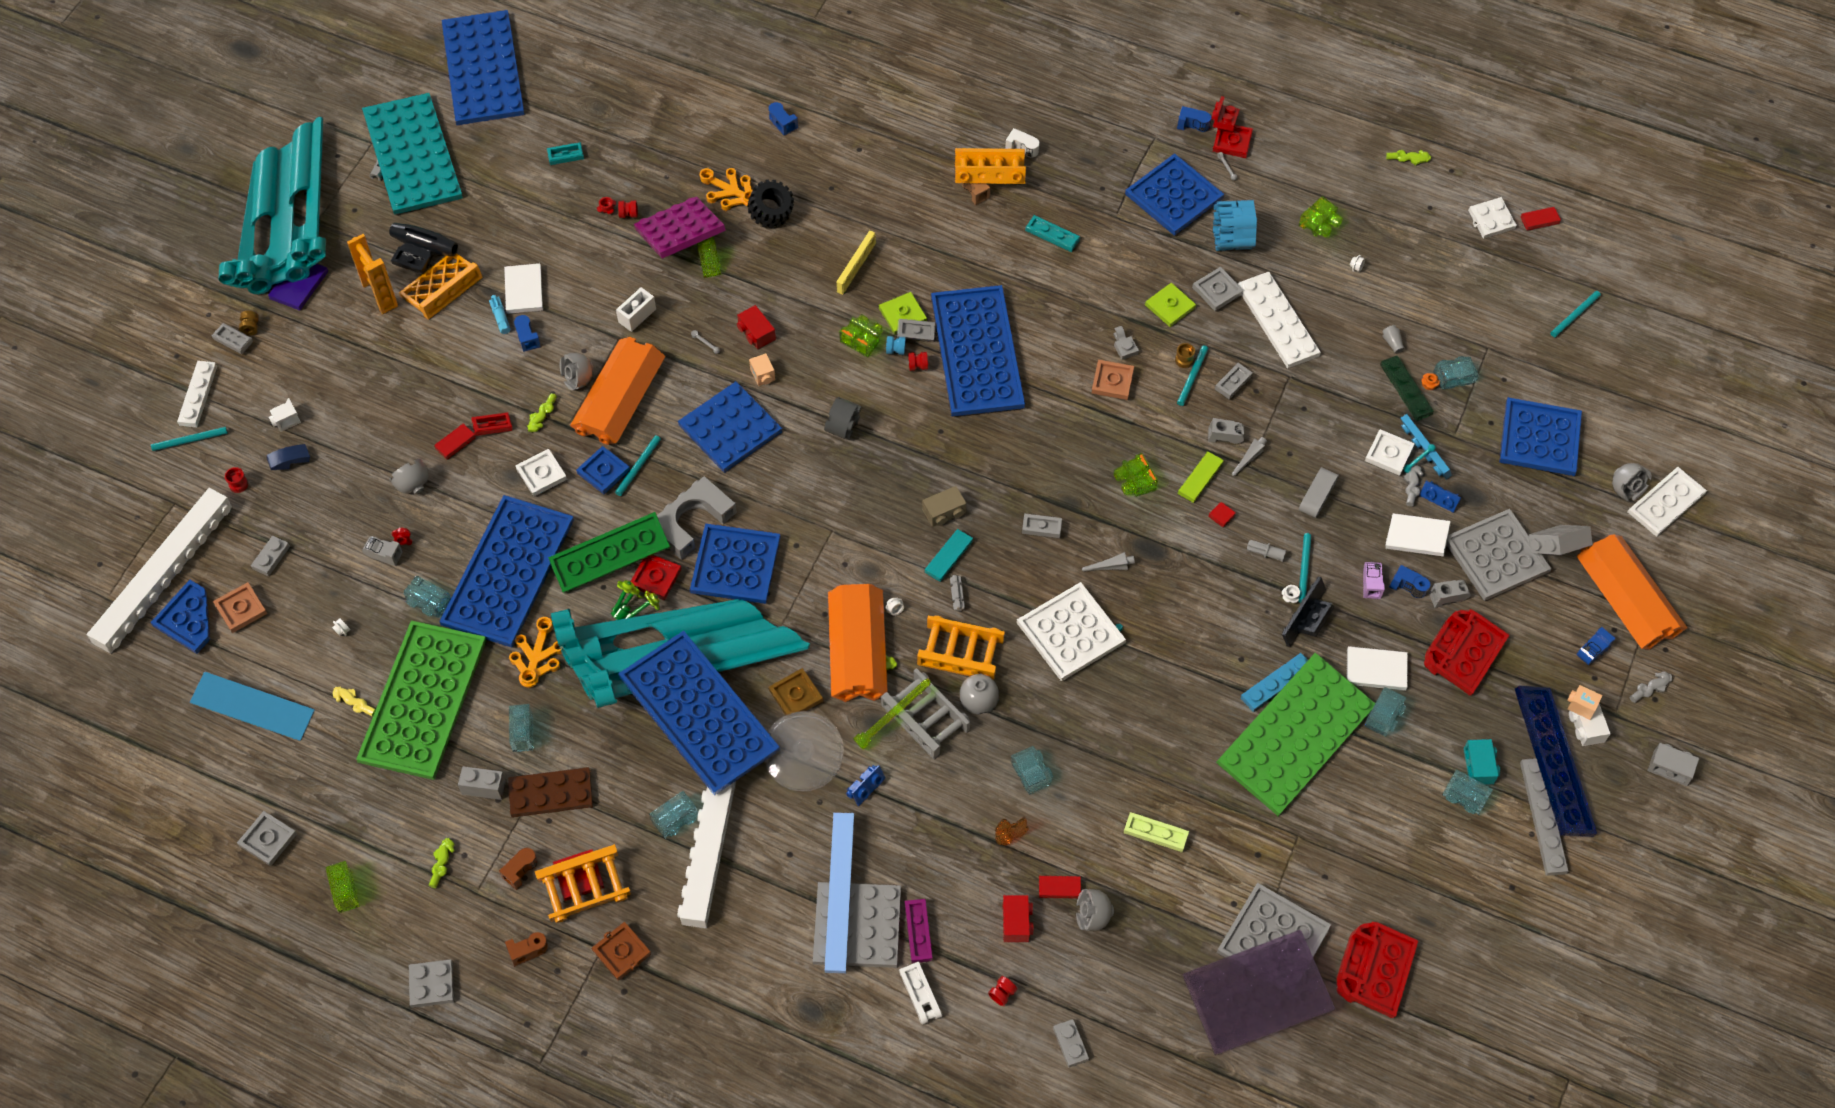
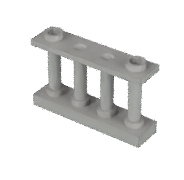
M916 668L914 670L915 681L896 696L891 697L888 692L881 696V706L935 759L940 755V743L959 727L966 733L969 731L970 719L965 713H960L930 682L929 677L924 672L921 673ZM921 686L928 695L909 710H904L900 706V702ZM935 700L941 708L923 723H917L913 716ZM945 714H948L954 720L952 724L936 737H930L927 734V729Z

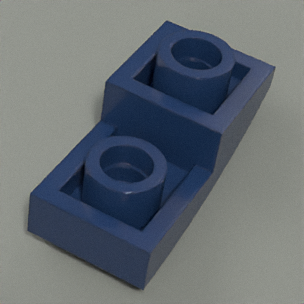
M300 444L276 450L268 454L266 458L270 470L290 469L291 463L309 462L310 455L306 444Z

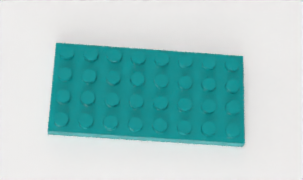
M430 93L362 108L394 215L463 199Z

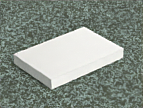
M540 263L504 267L507 314L542 311Z
M1393 514L1386 541V549L1444 557L1450 521Z
M1348 647L1346 679L1356 686L1406 691L1407 652Z

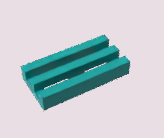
M581 142L547 148L550 165L584 159Z

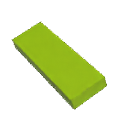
M1207 452L1178 490V494L1194 503L1222 466L1224 460Z

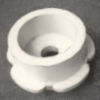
M1361 255L1352 258L1350 267H1352L1353 272L1355 270L1358 272L1362 270L1365 258H1362Z
M1288 585L1282 590L1284 601L1291 603L1299 601L1300 590L1297 586Z
M891 598L886 605L887 613H891L893 616L899 615L904 609L903 601L899 598Z
M340 618L336 622L333 621L334 626L332 628L339 636L342 634L347 636L346 633L350 631V628Z

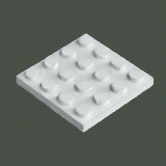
M1081 582L1017 619L1019 627L1061 682L1126 643L1124 636Z

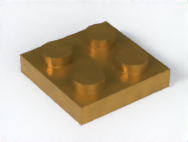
M803 668L768 687L788 720L823 702V697Z

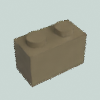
M954 486L922 500V510L931 526L934 527L943 525L953 518L963 516L966 513V502L957 486Z

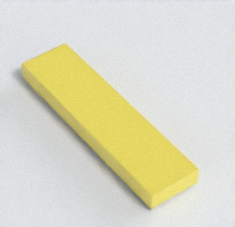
M868 232L837 280V293L842 295L845 293L876 244L875 232Z

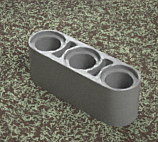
M1321 467L1303 498L1299 511L1317 518L1339 475Z

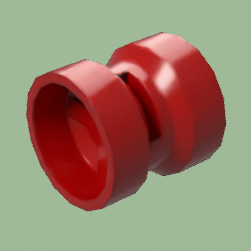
M631 200L629 203L619 201V218H626L627 216L637 218V200Z
M921 352L918 356L915 353H908L909 371H915L917 367L921 370H928L927 352Z
M233 467L227 470L225 480L231 491L234 493L245 491L248 487V480L242 469Z
M1001 976L997 981L996 987H992L988 995L998 1005L1005 1006L1010 995H1014L1017 991V987L1008 978Z

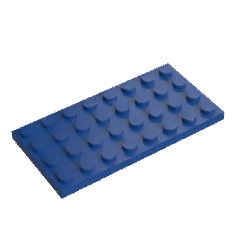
M508 10L442 20L456 125L525 115Z
M1002 285L931 293L951 416L1025 408Z
M503 495L439 621L440 624L457 631L485 636L486 640L512 648L552 567L548 557L559 553L574 522V517Z
M682 631L619 673V678L714 796L780 751L779 745L685 631Z

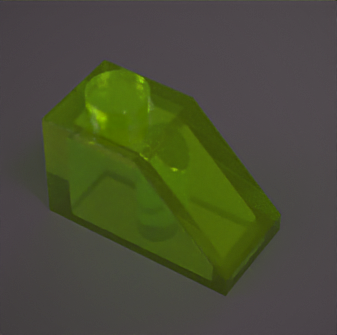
M714 236L697 243V251L704 278L721 275Z

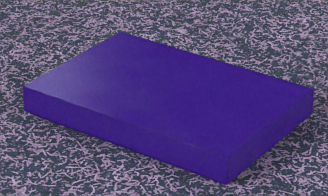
M315 264L310 267L308 278L296 282L286 280L277 283L268 294V297L273 301L300 311L329 271L327 267Z

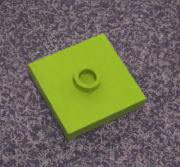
M1172 283L1145 302V306L1169 327L1196 308V304Z
M911 292L879 305V310L894 335L897 334L899 319L927 322V317Z

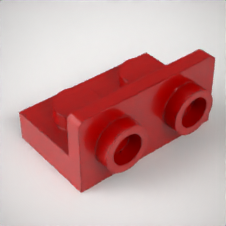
M1221 96L1220 101H1216L1215 109L1212 113L1213 127L1233 131L1240 109L1230 105H1223L1225 97Z

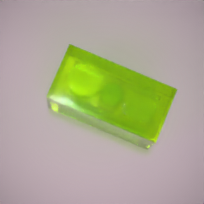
M343 861L325 867L333 902L338 912L342 913L360 907L352 872L347 862Z

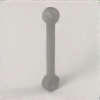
M1217 153L1218 158L1222 160L1230 173L1231 180H1237V175L1229 167L1223 153Z
M694 330L691 332L693 338H698L713 349L714 353H720V348L713 346L702 338L698 331Z

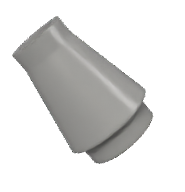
M1396 325L1389 326L1382 331L1384 334L1383 338L1395 354L1405 349L1400 329Z

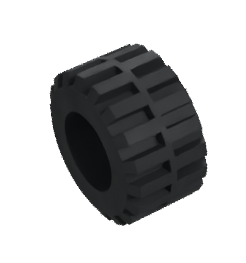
M769 179L765 180L764 183L762 181L759 182L758 186L755 185L747 205L751 219H755V223L762 224L764 228L769 226V229H773L774 226L778 228L781 224L784 225L786 220L789 219L794 206L793 193L788 191L789 187L787 185L784 187L782 182L777 183L776 180L770 182ZM762 200H773L778 204L779 208H769Z

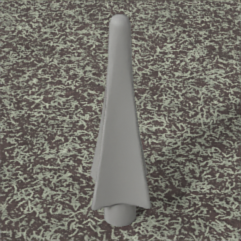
M1261 437L1258 441L1254 438L1243 459L1232 472V476H1236L1249 462L1264 452L1263 447L1267 442L1265 438Z
M1124 552L1102 562L1082 568V571L1128 570L1127 565L1135 563L1134 556L1126 557Z

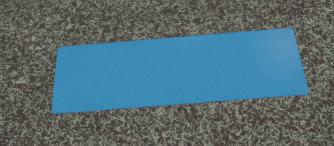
M208 672L203 673L190 700L192 704L299 741L314 712L312 708Z

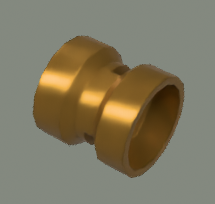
M250 310L241 312L239 332L247 336L255 335L258 330L259 315Z
M1182 343L1178 346L1175 362L1179 367L1189 368L1193 364L1195 355L1193 345Z

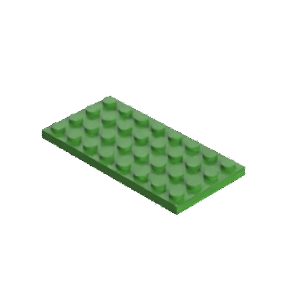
M411 620L357 756V762L435 780L487 641L486 637Z
M1314 653L1216 763L1274 814L1279 816L1377 704L1318 654Z

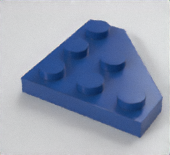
M189 580L150 623L159 631L198 654L210 640L206 590L192 580Z

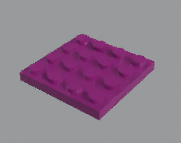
M697 196L689 198L683 203L675 204L667 210L659 211L651 217L643 218L634 224L636 231L662 259L726 231L724 224Z

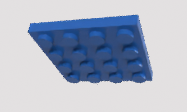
M1175 153L1125 190L1127 197L1174 236L1212 208L1214 204H1217V201H1221L1224 198V193Z
M736 381L678 421V425L724 473L782 433V428Z
M1508 397L1505 406L1499 462L1575 476L1582 411Z
M705 523L690 593L766 604L780 543V534Z

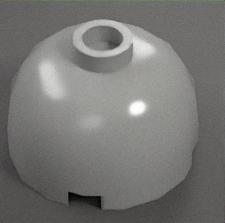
M580 353L565 354V357H561L560 373L561 376L565 375L567 381H564L567 388L573 391L587 386L594 372L592 362Z
M421 459L414 460L416 464L410 465L407 463L392 474L393 478L389 477L392 485L398 491L406 494L412 492L418 494L424 490L423 485L426 484L429 475Z
M1637 463L1625 464L1614 472L1613 489L1625 501H1629L1630 498L1636 500L1648 488L1649 485L1646 482L1648 479L1651 480V472Z
M984 674L969 676L963 681L960 688L961 704L968 712L976 715L991 712L999 700V690L995 681Z
M1083 889L1080 892L1076 905L1080 906V913L1076 912L1077 923L1080 929L1097 931L1104 928L1114 914V907L1111 905L1108 896L1096 889Z

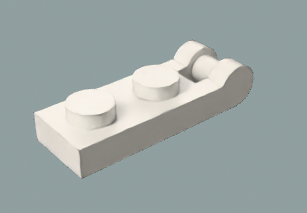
M916 962L899 969L921 1024L928 1023V1020L932 1018L938 1019L942 1017L920 963ZM930 1005L931 1010L924 1012L923 1007Z

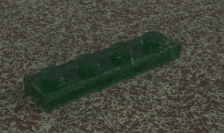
M1398 355L1381 361L1380 366L1415 420L1418 421L1432 416L1434 412Z

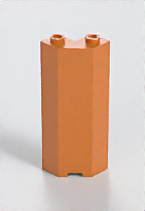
M632 337L620 339L570 426L581 436L594 434L603 444L617 443L666 356L652 344L646 343L642 345L636 343V339Z
M1609 535L1593 543L1591 546L1580 550L1581 553L1577 555V558L1641 649L1650 650L1664 638L1674 639L1687 629L1685 623L1622 536Z
M872 584L837 586L828 592L831 697L847 702L860 695L875 701L887 692L883 590Z

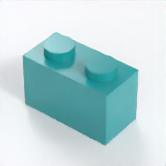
M1492 739L1467 740L1463 749L1469 784H1494L1500 776V767L1496 765L1497 750L1493 746Z

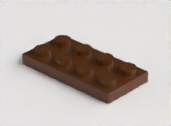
M589 767L508 777L510 815L512 818L593 807Z

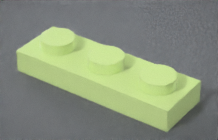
M1132 812L1129 814L1124 829L1125 834L1183 852L1189 833L1187 830Z

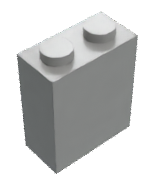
M1558 525L1529 534L1531 553L1562 555L1591 546V527Z

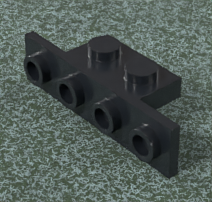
M1317 577L1305 598L1302 599L1299 608L1293 613L1287 627L1283 629L1282 636L1287 647H1291L1299 633L1317 637L1334 609L1333 604L1320 600L1326 591L1322 577Z

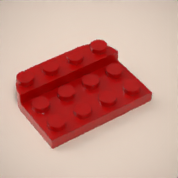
M1474 610L1455 611L1445 621L1427 649L1424 666L1433 675L1440 674L1471 696L1506 642L1509 634Z
M1372 921L1371 923L1360 925L1349 937L1337 975V993L1350 1003L1355 1001L1390 1018L1396 1017L1418 940L1378 922Z

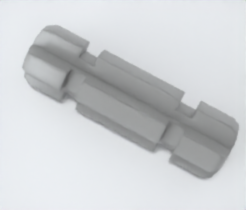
M953 575V577H950L952 601L954 602L953 609L961 612L965 609V603L962 601L964 600L963 588L960 585L962 580L960 576Z

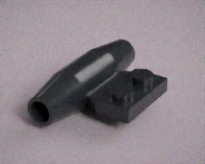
M393 223L389 229L390 236L404 243L401 247H398L391 259L392 264L420 274H424L432 261L431 253L455 256L458 251V244L431 230L402 223Z

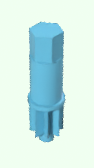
M492 295L491 300H489L492 313L495 316L500 333L507 334L511 328L504 311L505 309L501 299L496 297V295Z

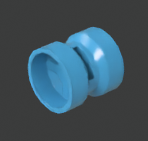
M887 336L886 354H893L895 351L899 355H905L906 337H899L895 340L893 336Z

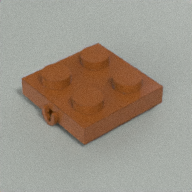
M625 922L612 932H606L604 938L591 948L617 981L630 971H633L636 966L638 967L641 962L651 955V951Z

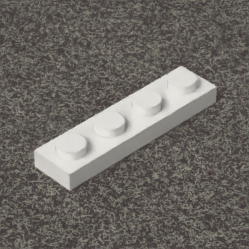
M197 361L177 421L179 426L198 427L217 369L215 362Z

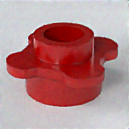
M610 197L601 198L597 211L599 213L612 214L616 201Z
M398 528L392 531L391 535L394 537L395 542H398L400 545L412 544L413 540L410 539L411 532L408 529Z

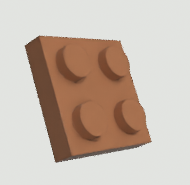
M1098 360L1092 394L1128 400L1134 366Z
M248 582L213 601L232 633L267 614Z

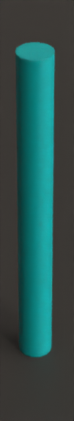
M1595 291L1550 332L1551 336L1557 337L1601 296L1600 292Z
M1205 345L1201 347L1177 401V404L1180 406L1184 405L1209 348Z
M226 427L154 443L151 444L152 451H157L228 434Z
M655 435L619 485L615 491L618 496H622L661 440L659 436Z
M1305 533L1303 539L1299 603H1301L1307 593L1312 536L1310 533Z

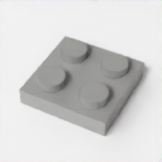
M1222 267L1196 281L1192 286L1214 311H1217L1243 294V289Z
M263 811L237 844L271 867L297 833Z
M451 959L409 965V998L411 1008L454 1003L453 962Z

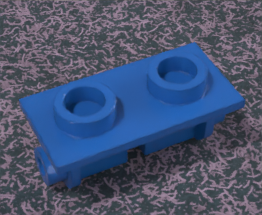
M1427 480L1419 495L1451 512H1454L1461 500L1459 494H1454L1434 484L1433 481L1429 482Z
M875 765L869 766L860 776L862 782L856 780L847 788L846 795L850 799L854 798L858 806L885 780V775L879 765L877 767Z

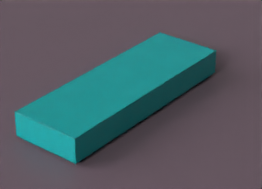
M1035 215L1025 228V231L1070 252L1073 251L1080 241V236Z
M957 529L925 568V573L941 582L971 545L973 538Z

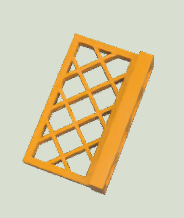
M456 253L455 256H445L401 290L399 294L403 299L420 310L424 317L429 320L483 277L477 264L468 262ZM453 258L457 260L456 263L448 264ZM466 267L464 270H462L461 272H459V269H460V268ZM456 268L455 272L447 273V269ZM443 270V274H435V272ZM446 278H452L450 281L446 282ZM442 279V283L433 284L434 280ZM430 280L429 284L421 285L422 282ZM439 288L437 291L432 293V289ZM429 289L427 294H420V290ZM411 291H416V295L407 294ZM420 299H425L420 304L418 303Z

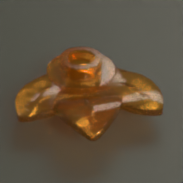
M1024 816L1013 824H1010L1007 819H1002L995 828L996 843L1008 845L1013 839L1026 834L1029 830L1026 817Z

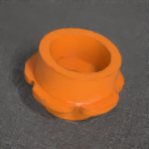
M1432 373L1424 374L1421 380L1423 387L1427 390H1434L1440 384L1438 376Z

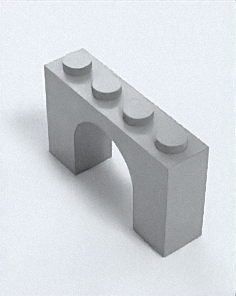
M705 476L700 480H696L686 492H682L673 503L666 505L664 510L657 515L671 547L669 550L681 560L695 549L694 539L678 525V520L683 513L691 509H703L708 511L722 524L737 513L735 502Z

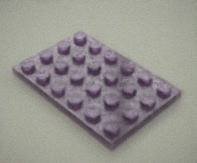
M1301 929L1182 974L1215 1056L1335 1010Z

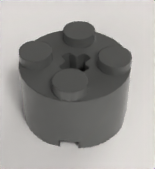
M841 397L836 398L830 409L829 421L826 420L824 431L850 440L853 434L852 428L854 425L857 426L862 406Z

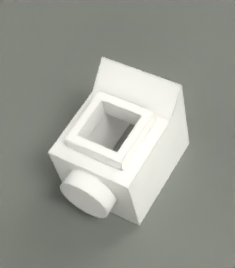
M289 398L285 404L270 410L272 416L269 419L273 427L277 426L280 432L301 423Z

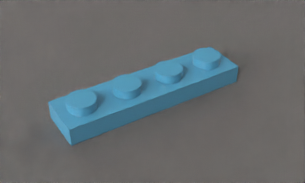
M1407 414L1401 417L1402 429L1407 435L1410 433L1413 437L1411 440L1417 448L1421 447L1425 452L1430 443ZM1435 450L1430 451L1424 456L1427 462H1433L1435 465L1433 469L1439 477L1443 475L1445 479H1448L1452 476L1450 469Z
M1302 653L1298 654L1243 693L1241 699L1252 712H1255L1272 700L1308 660Z

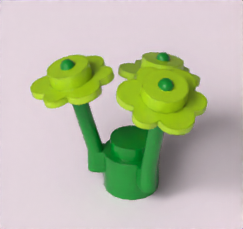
M618 581L617 587L622 589L623 592L616 605L612 608L611 615L615 619L632 618L650 604L656 610L660 609L658 596L655 593L646 591L645 597L648 601L630 613L631 608L627 604L634 595L643 599L639 595L641 591L637 586L634 587V584L630 581ZM626 593H630L625 601L622 602Z

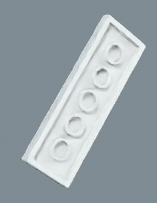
M1270 272L1237 283L1243 289V299L1287 369L1320 357L1321 352Z

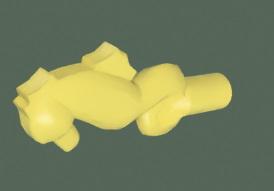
M341 686L334 688L333 697L336 698L337 702H340L342 697L346 704L354 705L353 710L355 712H364L372 717L374 716L376 709L368 706L364 699L355 698L356 692L354 689L347 690L341 688Z

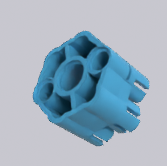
M1254 200L1217 201V204H1214L1216 212H1214L1215 220H1213V225H1215L1213 226L1215 245H1217L1215 246L1216 251L1246 250L1255 247L1257 217Z

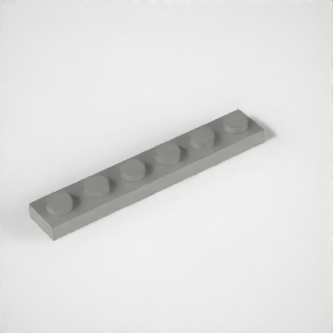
M1542 758L1521 760V770L1546 876L1567 874L1568 868Z

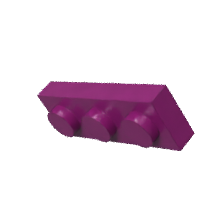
M926 899L905 901L911 963L932 961Z

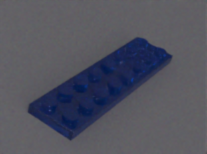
M1518 686L1514 690L1560 835L1595 836L1597 834L1596 827L1551 689L1546 687Z

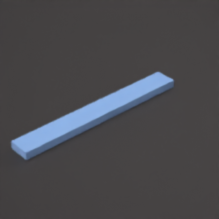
M833 813L825 973H846L854 813Z

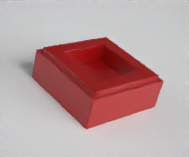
M1220 502L1209 513L1208 517L1224 528L1235 516L1236 512Z

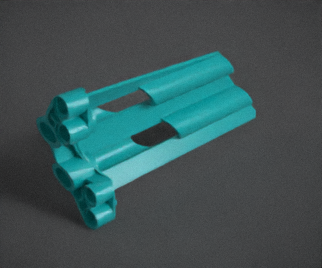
M317 117L313 123L307 122L300 125L294 131L292 141L279 150L276 147H268L261 151L253 162L237 260L232 259V261L219 264L218 280L222 284L236 288H248V291L252 294H264L271 289L273 284L286 280L296 282L308 278L310 267L326 256L325 237H319L323 138L322 117ZM306 189V222L303 226L298 227L293 223L295 194ZM270 215L271 233L269 248L264 255H256L254 252L255 223L260 217Z
M739 599L575 627L570 609L550 613L562 655L569 667L573 668L589 699L595 700L597 708L616 704V698L632 694L619 678V673L682 631H685L718 672L807 650L810 647V643L803 641L796 632L785 626H774L763 619V615L756 607L747 601ZM649 627L658 630L665 638V640L629 649L617 648L613 643L617 635Z

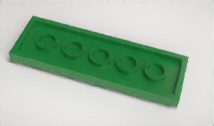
M653 512L548 558L562 592L567 593L671 547L656 512Z

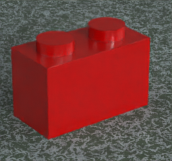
M756 305L737 314L738 329L746 334L748 342L751 345L753 344L757 350L776 340L774 327Z
M1003 895V941L1029 942V936L1033 935V922H1029V915H1033L1032 902H1028V895Z

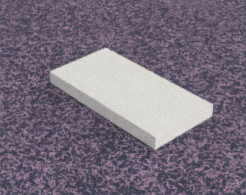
M1677 467L1628 510V513L1657 537L1703 497L1707 490Z

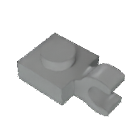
M1116 327L1114 337L1117 341L1114 343V347L1121 360L1137 355L1139 350L1132 337L1126 338L1123 327Z

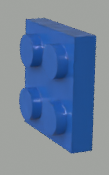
M602 446L576 471L579 476L604 495L630 471V467Z

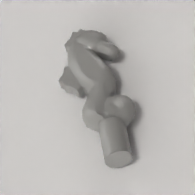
M1416 464L1404 476V480L1410 483L1405 489L1408 495L1406 505L1410 507L1414 506L1415 497L1421 492L1416 486L1419 484L1418 475L1423 476L1421 467Z
M1665 671L1655 673L1657 679L1649 681L1648 685L1644 683L1639 684L1637 691L1630 696V700L1635 703L1642 697H1649L1653 694L1654 689L1664 692L1666 685L1672 681L1671 674Z

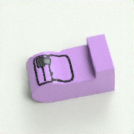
M1365 562L1363 570V598L1381 599L1384 592L1382 564Z

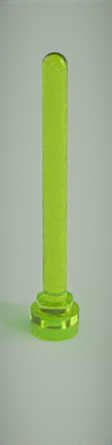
M924 679L865 733H858L853 738L854 741L863 750L870 745L871 738L931 685L930 679Z

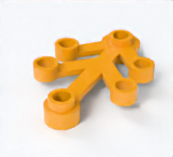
M709 168L700 171L701 182L704 184L711 183L723 189V191L708 192L706 194L708 203H715L717 199L724 197H739L731 200L723 199L721 201V208L725 211L730 210L735 205H748L751 192L753 191L751 189V178L748 175L740 178L741 186L745 190L743 192L738 188L737 175L734 168L726 170V177L729 179L730 185L715 178L713 171Z
M541 617L536 622L539 633L533 651L528 645L525 635H517L515 639L516 646L523 650L530 661L528 668L522 662L519 652H512L509 656L510 662L516 665L520 671V684L527 688L535 686L540 676L549 671L556 672L560 668L559 661L556 658L548 660L547 664L536 669L541 661L554 654H562L560 649H556L559 646L558 641L553 646L542 651L546 636L553 629L552 621L548 617ZM520 639L524 640V642L518 643ZM513 657H519L517 660H513ZM552 663L557 664L555 667L550 666Z

